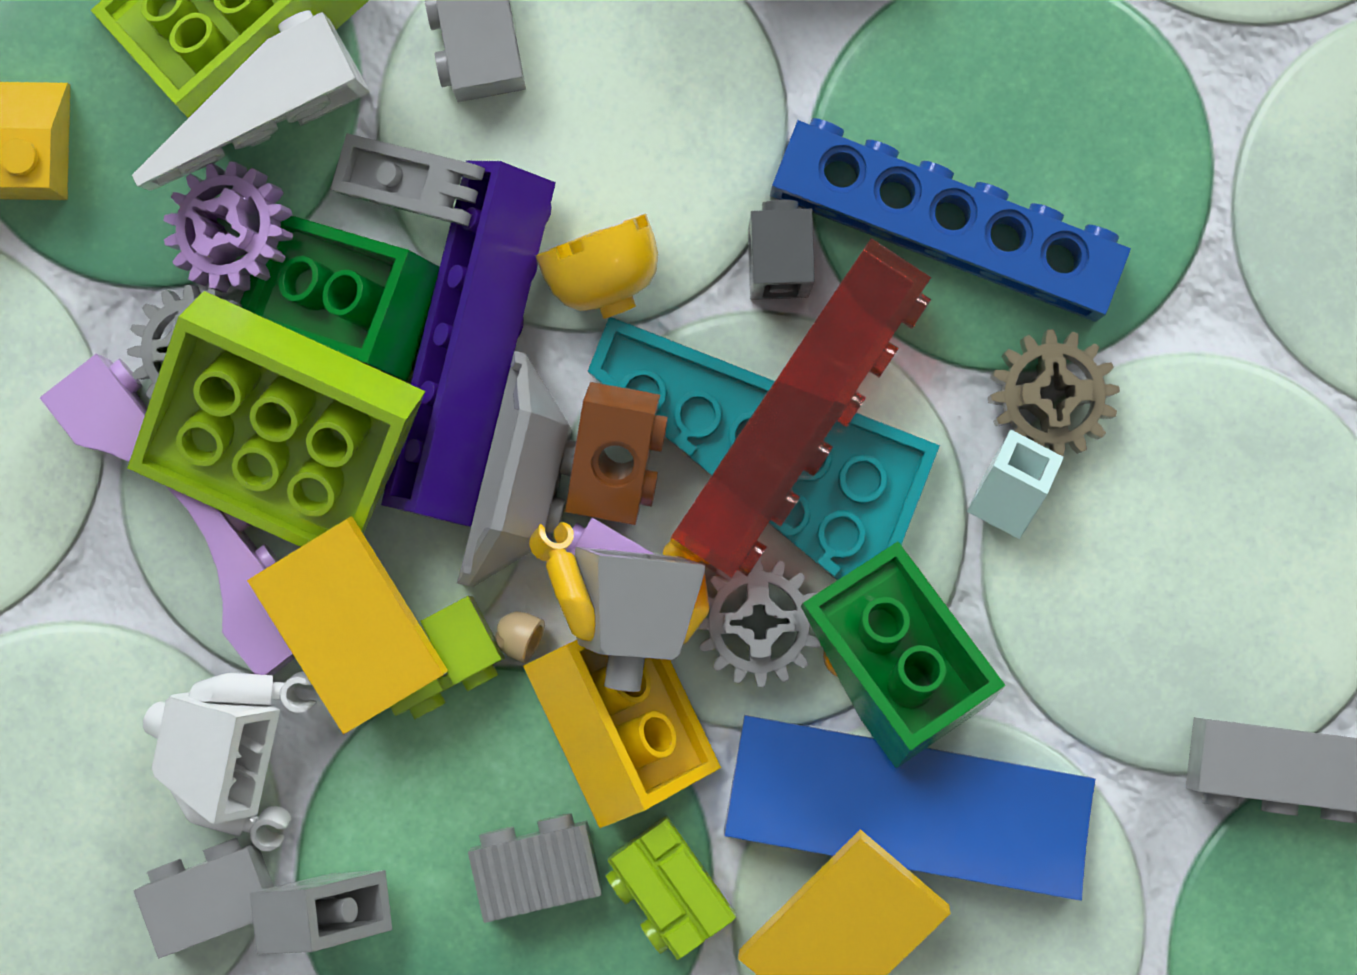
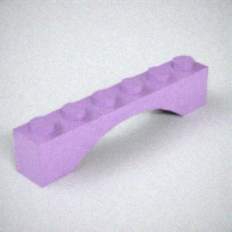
M95 354L43 394L40 399L76 445L107 452L128 462L130 461L147 411V406L135 392L142 387L139 379H134L132 370L121 359L112 363L111 360ZM167 487L189 511L204 535L215 562L223 601L222 633L254 674H276L294 660L295 657L247 580L279 561V558L266 544H263L260 548L254 545L244 532L250 526L249 523Z

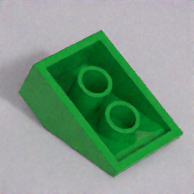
M290 216L288 219L281 221V228L293 234L292 240L279 241L276 248L286 258L283 263L270 259L265 264L270 274V278L267 281L250 275V290L244 291L240 301L242 308L395 378L407 381L420 348L440 267L410 250L296 216Z
M899 541L801 605L807 620L858 716L896 769L989 706L1006 686Z

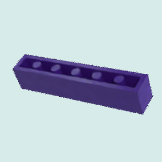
M466 160L468 163L485 168L482 181L471 180L463 176L460 186L476 190L478 195L475 204L456 199L454 208L471 214V219L468 227L450 223L411 385L426 392L406 442L386 483L381 505L468 527L472 525L517 339L523 329V315L528 294L538 267L535 255L539 254L545 225L551 215V201L556 184L554 181L502 161Z

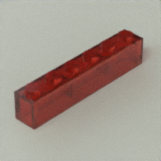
M871 238L672 534L670 538L671 544L701 564H704L728 582H730L737 570L745 576L749 575L767 548L766 545L758 541V538L770 520L781 527L800 498L799 495L791 491L792 487L803 471L813 477L815 476L833 448L824 439L836 421L847 427L866 399L865 396L857 392V389L869 372L880 378L899 349L889 341L901 323L912 329L931 301L922 292L932 277Z

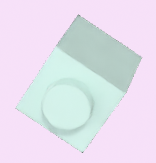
M1010 429L986 470L967 512L1020 539L1046 498L1064 457Z

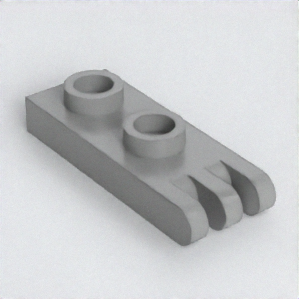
M347 133L330 190L349 197L468 227L471 214L462 209L453 208L455 199L475 204L478 191L460 186L459 184L462 176L471 180L482 181L485 168L472 163Z

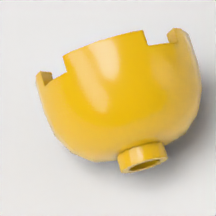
M642 214L625 220L616 226L600 229L553 247L548 251L535 255L545 282L557 299L565 306L578 311L600 309L602 317L605 319L636 307L633 295L650 285L657 271L658 250L647 214Z

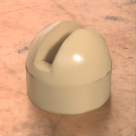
M515 611L507 614L499 620L495 640L499 649L507 656L522 663H527L540 643L545 621L525 612Z

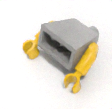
M560 522L554 529V538L557 543H553L547 538L544 526L539 524L529 539V547L536 558L546 561V569L554 593L571 633L576 636L580 646L598 654L608 655L605 687L621 691H640L645 658L675 660L680 655L683 645L688 642L709 613L705 565L701 564L709 555L708 544L698 539L686 550L684 545L685 537L679 534L665 545L663 555L576 547L574 555L566 551L574 538V531L569 524Z

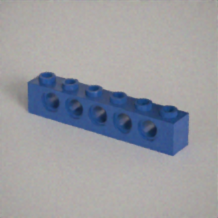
M812 118L810 124L797 120L772 184L771 197L778 200L797 201L799 208L812 209V213L1094 322L1106 315L1131 248L1117 243L1119 236L1116 233L1090 224L1086 225L1084 230L1062 222L1064 215L1061 212L1042 204L1031 203L1029 209L1007 201L1009 194L1006 191L988 183L976 182L974 188L952 179L953 171L937 163L921 161L920 166L898 159L899 151L885 143L868 139L865 145L851 141L843 137L844 130L828 121ZM835 161L846 162L854 169L856 181L848 187L834 186L825 176V167ZM889 182H897L904 185L910 193V204L901 209L887 206L881 199L880 187ZM944 203L958 206L965 216L964 227L958 230H948L942 227L935 216L936 207ZM998 224H1006L1014 228L1020 240L1018 249L1011 252L998 249L992 242L991 228ZM1060 245L1071 252L1074 258L1072 272L1059 273L1049 266L1046 259V252L1049 246Z

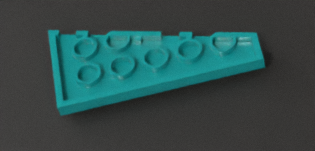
M613 317L608 318L588 369V373L601 384L659 394L660 400L657 415L668 417L665 438L836 580H839L897 541L902 545L940 445Z

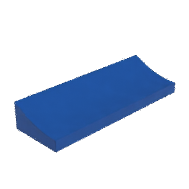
M744 715L724 825V836L834 856L861 829L908 870L1082 901L1087 837L1096 779L932 748L924 749L896 769L874 738Z

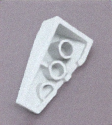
M308 10L282 21L278 25L281 33L267 39L132 174L136 185L150 191L198 171L206 167L207 164L216 163L225 156L222 149L223 146L233 143L235 149L244 148L249 145L253 147L269 140L270 135L278 130L276 124L286 119L289 123L298 121L300 126L370 93L331 20L323 12L313 16L311 11Z

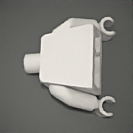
M304 671L294 674L286 682H273V675L225 673L198 681L192 686L190 692L171 695L165 702H157L148 709L143 719V728L147 734L158 739L152 764L154 777L171 790L189 822L235 836H240L242 831L250 833L252 843L261 851H271L280 846L285 837L282 834L271 832L266 825H271L276 829L287 828L291 822L289 812L282 807L271 806L264 809L259 817L256 816L280 709L271 706V700H281L289 711L295 713L305 712L314 706L317 700H302L294 692V684L296 683L312 685Z

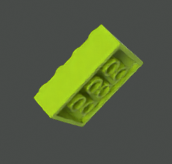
M101 0L90 11L183 114L189 118L267 39L281 33L278 25L282 21L303 11L309 10L313 16L323 12L337 30L369 0Z
M203 291L178 316L127 469L299 547H302L351 516L364 534L406 442L426 391Z

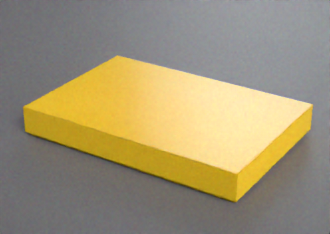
M352 516L247 580L343 735L443 676L448 671Z
M860 829L739 949L738 960L756 975H888L950 915V906Z

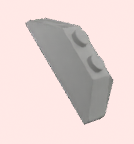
M514 351L457 581L458 584L474 587L531 552L529 539L539 524L544 526L547 536V532L554 533V529L562 521L566 500L557 498L556 495L561 474L571 476L576 441L570 440L572 433L570 425L525 353Z

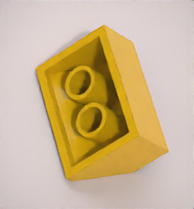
M0 82V199L68 200L70 84Z
M575 640L523 665L599 828L643 812L721 768L670 660L645 658L641 690L637 692L615 690L604 686L608 655L593 652L580 646L578 641Z

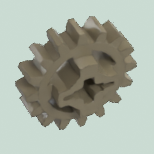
M1050 329L1043 333L1042 345L1039 346L1030 335H1027L1020 340L1022 356L1010 349L1001 356L1009 367L1008 371L995 370L991 373L990 379L1002 385V389L988 396V403L1002 405L1004 411L993 422L995 426H1003L1010 423L1014 429L1013 431L1043 447L1044 445L1049 446V450L1061 456H1064L1066 443H1069L1074 452L1077 454L1087 450L1083 435L1087 434L1089 437L1098 440L1106 434L1103 427L1098 423L1099 418L1112 419L1116 417L1117 410L1105 404V400L1119 393L1120 389L1117 385L1105 384L1103 378L1114 366L1112 362L1097 366L1093 360L1099 350L1097 344H1093L1083 351L1078 349V333H1070L1062 344L1057 342L1054 329ZM1038 358V364L1036 365L1037 376L1031 383L1016 385L1023 368L1029 362ZM1066 359L1077 365L1087 379L1080 380L1068 370ZM1051 380L1054 383L1055 390H1065L1066 399L1057 403L1055 409H1053V403L1050 399H1041L1040 391L1049 386ZM1090 404L1088 413L1083 421L1076 428L1069 431L1068 426L1071 425L1070 414L1079 405ZM1019 409H1027L1040 420L1041 431L1031 426L1023 418Z

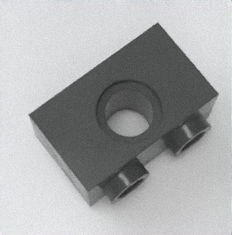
M772 200L762 203V211H751L748 225L750 300L809 297L815 282L812 209H798V202L794 200Z

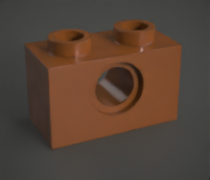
M590 382L582 403L565 512L636 525L641 505L652 507L658 472L648 470L651 450L662 452L668 421L667 416L657 415L660 400L659 394ZM610 446L624 447L631 453L633 459L625 463L615 462L607 456L604 449Z

